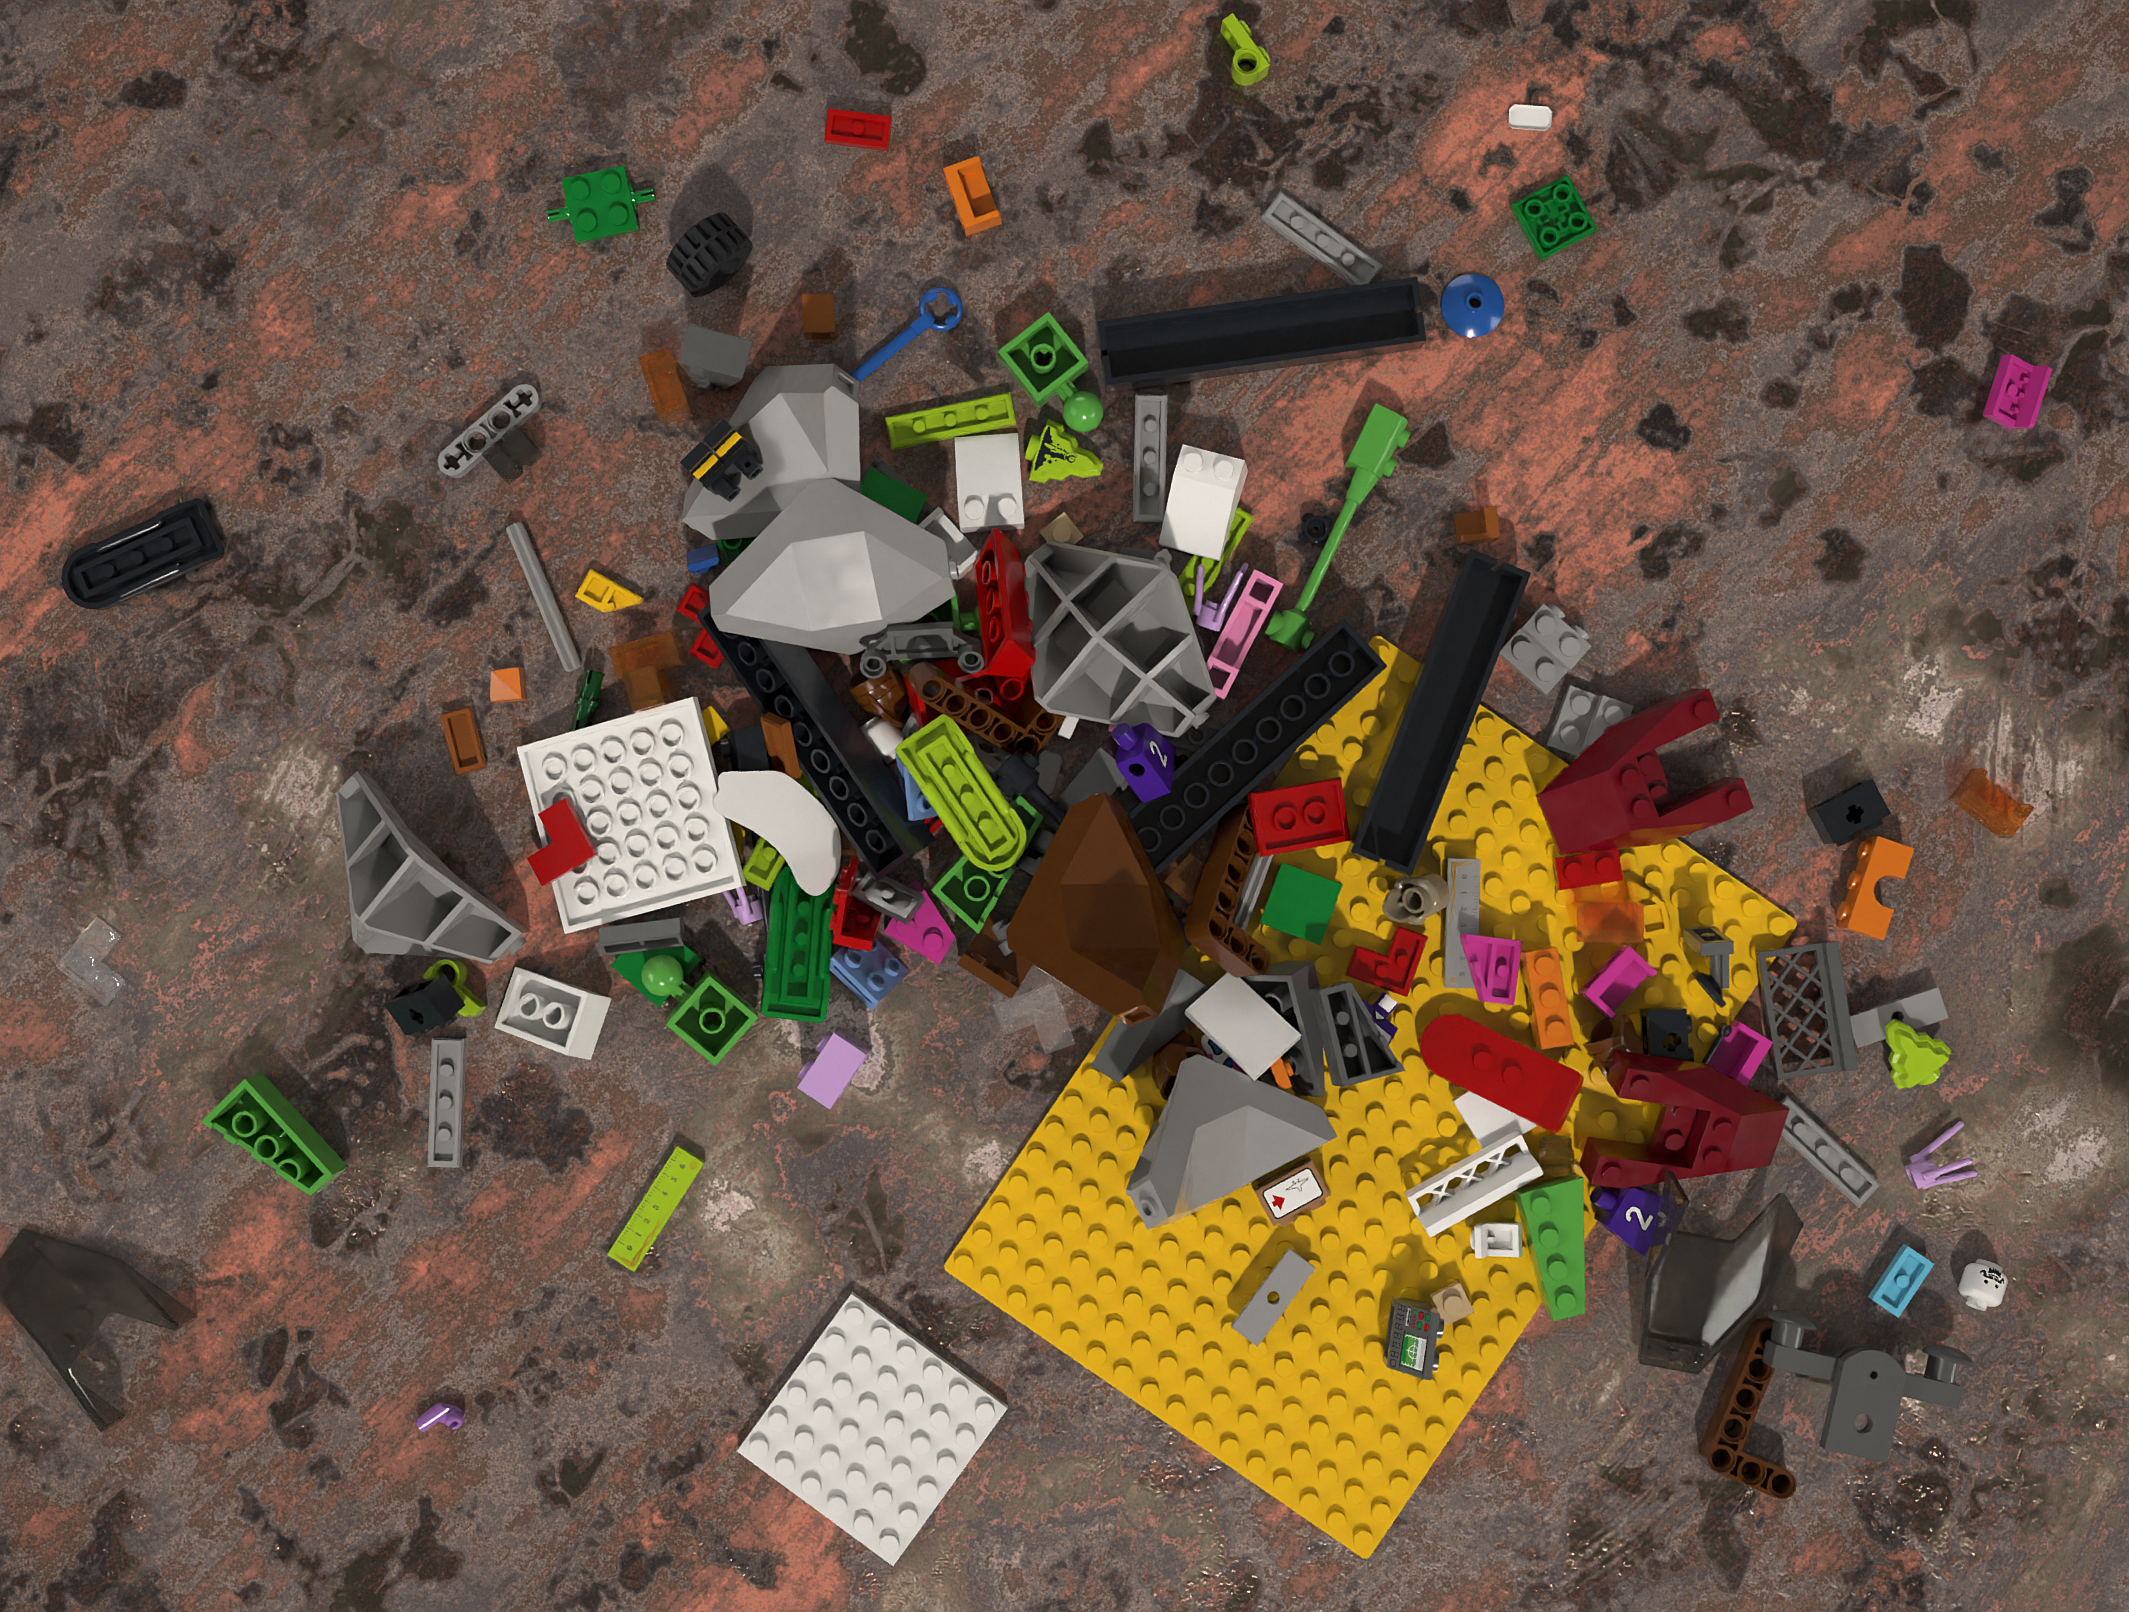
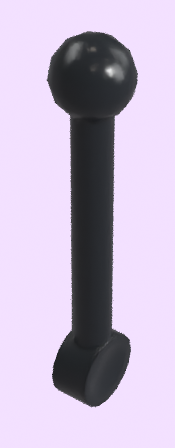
M1721 1023L1718 1026V1035L1701 1063H1709L1723 1038L1731 1034L1732 1027L1730 1025Z

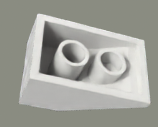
M1018 433L954 437L961 533L992 531L993 528L1000 530L1025 529Z
M1183 444L1173 474L1159 545L1220 561L1248 473L1245 460Z
M515 967L494 1028L568 1056L591 1060L612 998Z

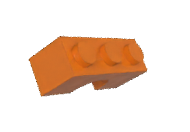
M1867 836L1866 840L1861 842L1857 851V858L1859 859L1857 868L1851 872L1847 881V889L1849 891L1846 900L1841 902L1837 910L1838 928L1874 940L1885 939L1894 910L1882 906L1876 900L1874 887L1876 882L1883 876L1892 879H1905L1914 848L1880 836Z
M1546 946L1521 951L1519 962L1523 983L1528 987L1532 1004V1014L1529 1015L1534 1047L1543 1050L1574 1044L1557 947Z

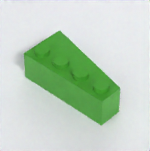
M1015 795L1009 804L1023 822L1026 830L1024 853L1043 816L1020 795ZM962 852L930 888L934 894L979 934L1004 886L1014 872L1018 861L1004 870L987 871L972 864Z
M262 1072L245 1078L201 1121L208 1128L213 1127L224 1135L223 1138L233 1145L238 1144L252 1153L250 1156L260 1163L265 1162L276 1170L275 1173L309 1196L327 1188L348 1167Z
M1571 1173L1518 1188L1513 1192L1546 1315L1551 1320L1558 1321L1584 1314L1583 1177L1577 1173Z

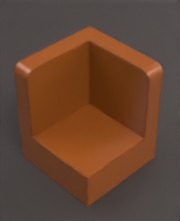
M832 293L802 294L803 334L806 340L838 339L834 295Z
M1496 505L1483 507L1479 511L1457 513L1453 516L1457 546L1495 542L1500 538Z

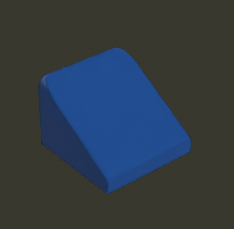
M717 544L705 546L687 553L688 571L694 575L718 569L724 565Z

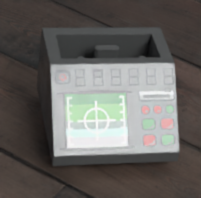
M1392 1297L1383 1362L1387 1368L1425 1380H1431L1432 1371H1437L1439 1351H1435L1437 1338L1441 1339L1443 1336L1444 1319L1440 1318V1313L1430 1302Z

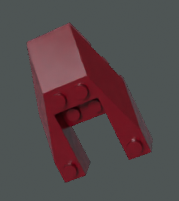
M1691 688L1608 726L1592 745H1588L1579 753L1580 756L1567 768L1564 767L1536 794L1558 854L1658 845L1728 821L1754 808L1743 778L1723 777L1674 800L1655 751L1656 748L1720 719L1709 689Z
M1615 1050L1606 1080L1617 1096L1624 1099L1662 1104L1649 1145L1588 1137L1579 1166L1590 1184L1621 1189L1770 1166L1790 1109L1788 1106L1760 1091H1754L1741 1084L1739 1080L1714 1070L1708 1064Z

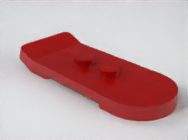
M1448 1014L1434 1019L1425 1028L1420 1039L1419 1050L1422 1061L1434 1075L1552 1133H1558L1561 1130L1583 1084L1584 1077L1578 1071L1461 1015Z

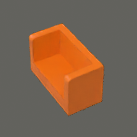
M979 156L943 168L948 189L966 236L1002 224L1000 212L994 203Z

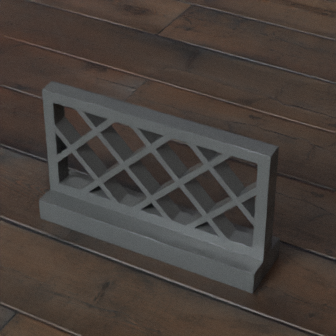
M1824 940L1811 944L1755 952L1769 1040L1773 1042L1770 1049L1775 1079L1784 1080L1835 1071L1858 1070L1838 941ZM1813 951L1815 964L1807 973L1796 965L1795 962L1803 952ZM1788 954H1794L1791 957V959H1788L1786 956H1784ZM1777 956L1787 963L1777 978L1768 972L1766 958ZM1791 968L1805 976L1796 991H1793L1782 982ZM1816 972H1817L1818 980L1813 977V976L1816 974ZM1769 979L1773 981V984L1771 986L1769 983ZM1810 981L1817 985L1820 990V996L1814 1004L1800 996ZM1778 986L1792 995L1782 1010L1772 1002V994ZM1797 999L1810 1008L1800 1023L1787 1014ZM1821 1004H1822L1823 1012L1818 1009V1008L1821 1006ZM1774 1011H1776V1012L1778 1013V1015H1777L1776 1018H1775V1015H1774ZM1815 1013L1824 1018L1825 1028L1819 1036L1805 1028ZM1783 1018L1797 1027L1787 1042L1777 1034V1026ZM1802 1031L1815 1040L1805 1055L1792 1046ZM1826 1036H1827L1828 1044L1823 1041V1040L1826 1038ZM1779 1042H1780L1782 1045H1784L1781 1050H1780ZM1820 1045L1829 1050L1831 1064L1819 1066L1810 1059ZM1788 1050H1791L1802 1060L1794 1070L1783 1072L1782 1058ZM1807 1063L1812 1066L1810 1068H1804Z

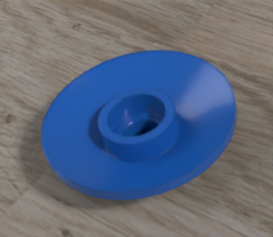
M1466 274L1454 279L1445 289L1440 304L1441 314L1446 325L1456 334L1469 338L1481 337L1494 330L1502 319L1505 307L1503 294L1497 284L1488 277L1479 274ZM1469 299H1478L1480 307H1471Z

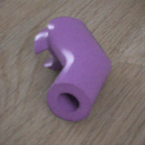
M440 1402L416 1418L415 1423L422 1432L427 1431L438 1422L446 1424V1426L450 1425V1429L455 1430L463 1425L464 1412L458 1406Z

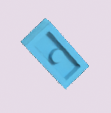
M1902 1244L1868 1298L1899 1318L1934 1263L1909 1246Z

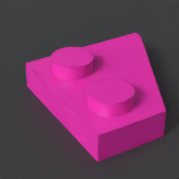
M915 879L910 888L924 894V904L908 925L892 918L884 933L940 965L956 936L923 888L921 882Z
M1460 933L1461 944L1479 1001L1514 1005L1522 941Z

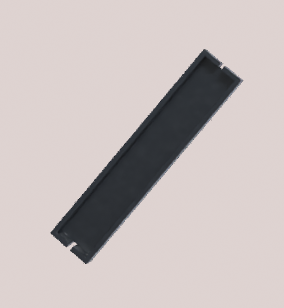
M1418 277L1097 321V336L1100 357L1102 358L1105 393L1421 349L1427 340L1423 312H1418L1422 306Z
M1473 549L1468 550L1462 558L1346 851L1373 863H1378L1381 859L1380 866L1405 876H1412L1531 575V572L1505 562L1500 564L1494 572L1490 569L1496 566L1498 559Z

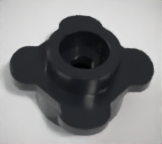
M1312 513L1304 514L1301 518L1303 523L1302 532L1298 534L1299 541L1302 544L1310 542L1317 544L1319 547H1324L1328 539L1329 528L1333 525L1332 519L1328 516H1314ZM1314 527L1318 528L1317 533H1314L1312 531Z

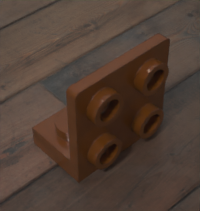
M992 910L984 922L980 933L976 934L957 965L1012 999L1033 964L1015 952H1011L1007 956L1003 955L998 947L1000 942L990 927L1006 918V916L996 910Z

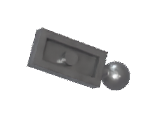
M843 867L839 869V872L837 874L838 884L840 883V877ZM857 868L853 891L854 899L908 925L924 904V894L887 876L877 881L870 870L862 877L860 869Z

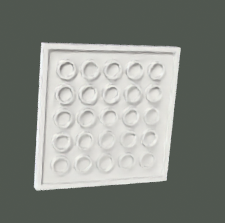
M690 697L517 747L542 848L553 842L538 814L560 800L569 798L599 854L552 882L565 934L746 886L730 820L721 816L713 808L712 801L719 790L718 774L698 697Z
M852 1292L745 1438L737 1452L894 1566L1006 1412L1008 1405Z

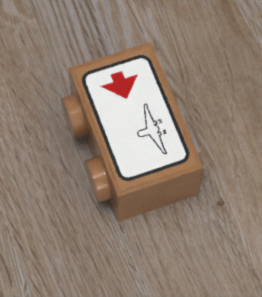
M1310 1157L1252 1187L1272 1225L1275 1226L1279 1223L1281 1227L1295 1221L1298 1218L1296 1214L1306 1208L1309 1211H1313L1326 1203L1325 1198L1330 1196Z

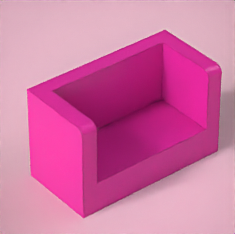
M1621 945L1578 992L1603 1016L1613 1020L1617 1016L1614 1011L1647 976L1653 977L1657 971L1630 946Z
M1732 1021L1730 1024L1732 1027L1731 1034L1723 1038L1708 1065L1712 1066L1714 1070L1728 1077L1731 1076L1747 1086L1773 1042L1741 1022Z

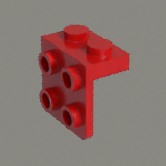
M852 857L849 867L843 866L840 885H837L835 889L833 904H836V910L838 911L833 910L829 929L835 930L833 944L871 952L883 913L854 899L853 891L859 858Z

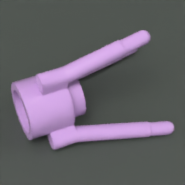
M1243 563L1221 604L1207 600L1205 605H1202L1204 566H1198L1195 604L1191 612L1198 616L1196 624L1220 632L1226 611L1248 569V563Z
M758 886V899H756L755 894L746 896L743 887L736 888L739 897L736 900L730 890L723 892L732 908L734 917H739L741 925L763 919Z
M1962 1121L1949 1128L1919 1153L1909 1157L1911 1164L1905 1166V1171L1916 1190L1920 1188L1924 1190L1934 1185L1977 1176L1978 1173L1975 1170L1940 1176L1941 1174L1972 1164V1158L1956 1161L1937 1168L1932 1159H1924L1964 1126Z

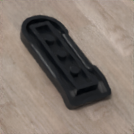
M194 498L158 512L154 517L104 540L90 543L76 550L68 557L63 566L62 586L68 598L76 605L90 610H106L204 565L221 560L224 557V547L204 502L199 498Z

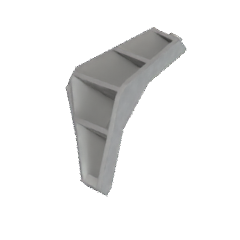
M835 364L767 366L755 377L729 420V423L737 429L757 452L755 457L761 464L763 471L752 480H749L740 471L732 480L741 491L731 502L707 490L695 477L685 493L682 521L712 540L757 537L813 480L833 478L861 494L860 382ZM712 449V451H713V452L720 458V460L724 463L725 461Z
M833 478L813 480L709 586L711 617L719 631L848 655L866 652L869 644L875 643L887 632L888 625L912 624L956 595L954 579H959L957 561L951 558L946 541Z
M1050 540L1028 556L1024 563V589L1029 594L1027 612L1028 618H1031L1033 624L1031 643L1036 648V660L1030 668L1034 699L1046 711L1116 726L1121 723H1127L1130 728L1141 723H1149L1160 734L1180 737L1191 726L1198 729L1209 718L1210 715L1206 711L1217 697L1177 576L1163 562Z
M356 771L335 793L349 885L352 940L366 953L470 958L492 964L495 961L504 960L510 953L512 955L517 954L527 944L524 938L530 931L459 879L407 828L380 786L367 772Z
M1197 1054L1180 1063L1174 1087L1158 1122L1154 1123L1126 1187V1195L1131 1197L1147 1230L1176 1222L1321 1147L1336 1138L1337 1135L1322 1107L1257 1079L1254 1081L1246 1074Z

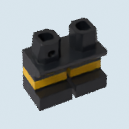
M723 419L703 440L725 462L723 463L709 447L700 442L680 463L707 490L731 502L741 491L732 479L740 471L749 480L755 479L763 471V468L755 457L757 452L732 424Z

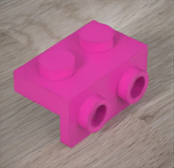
M2012 354L2002 355L1983 416L2007 429L2033 428L2052 373V368L2047 365L2032 366Z

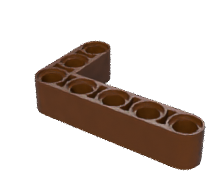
M920 662L915 664L908 673L909 684L923 702L1011 755L1017 750L1021 754L1027 750L1034 757L1066 718L1064 715L1046 711L1034 699V691L1031 692L1016 713L1012 714L930 663Z
M1249 802L1234 805L1221 817L1184 927L1186 938L1191 944L1236 978L1265 974L1270 968V955L1265 947L1232 922L1256 850Z
M1758 1318L1751 1322L1700 1444L1699 1455L1702 1461L1714 1472L1777 1499H1787L1794 1494L1797 1487L1793 1474L1779 1463L1743 1448L1775 1368L1762 1362L1766 1342L1762 1343L1761 1341L1763 1331L1769 1328L1772 1329L1774 1323L1766 1318ZM1759 1358L1760 1367L1758 1370L1749 1372L1750 1362ZM1742 1389H1748L1747 1398L1742 1402H1737V1393ZM1729 1419H1735L1736 1425L1734 1429L1724 1432L1725 1423ZM1723 1449V1457L1719 1461L1712 1462L1711 1458L1714 1451ZM1752 1461L1753 1469L1751 1472L1742 1474L1743 1465ZM1783 1474L1781 1484L1772 1487L1773 1478L1776 1475Z

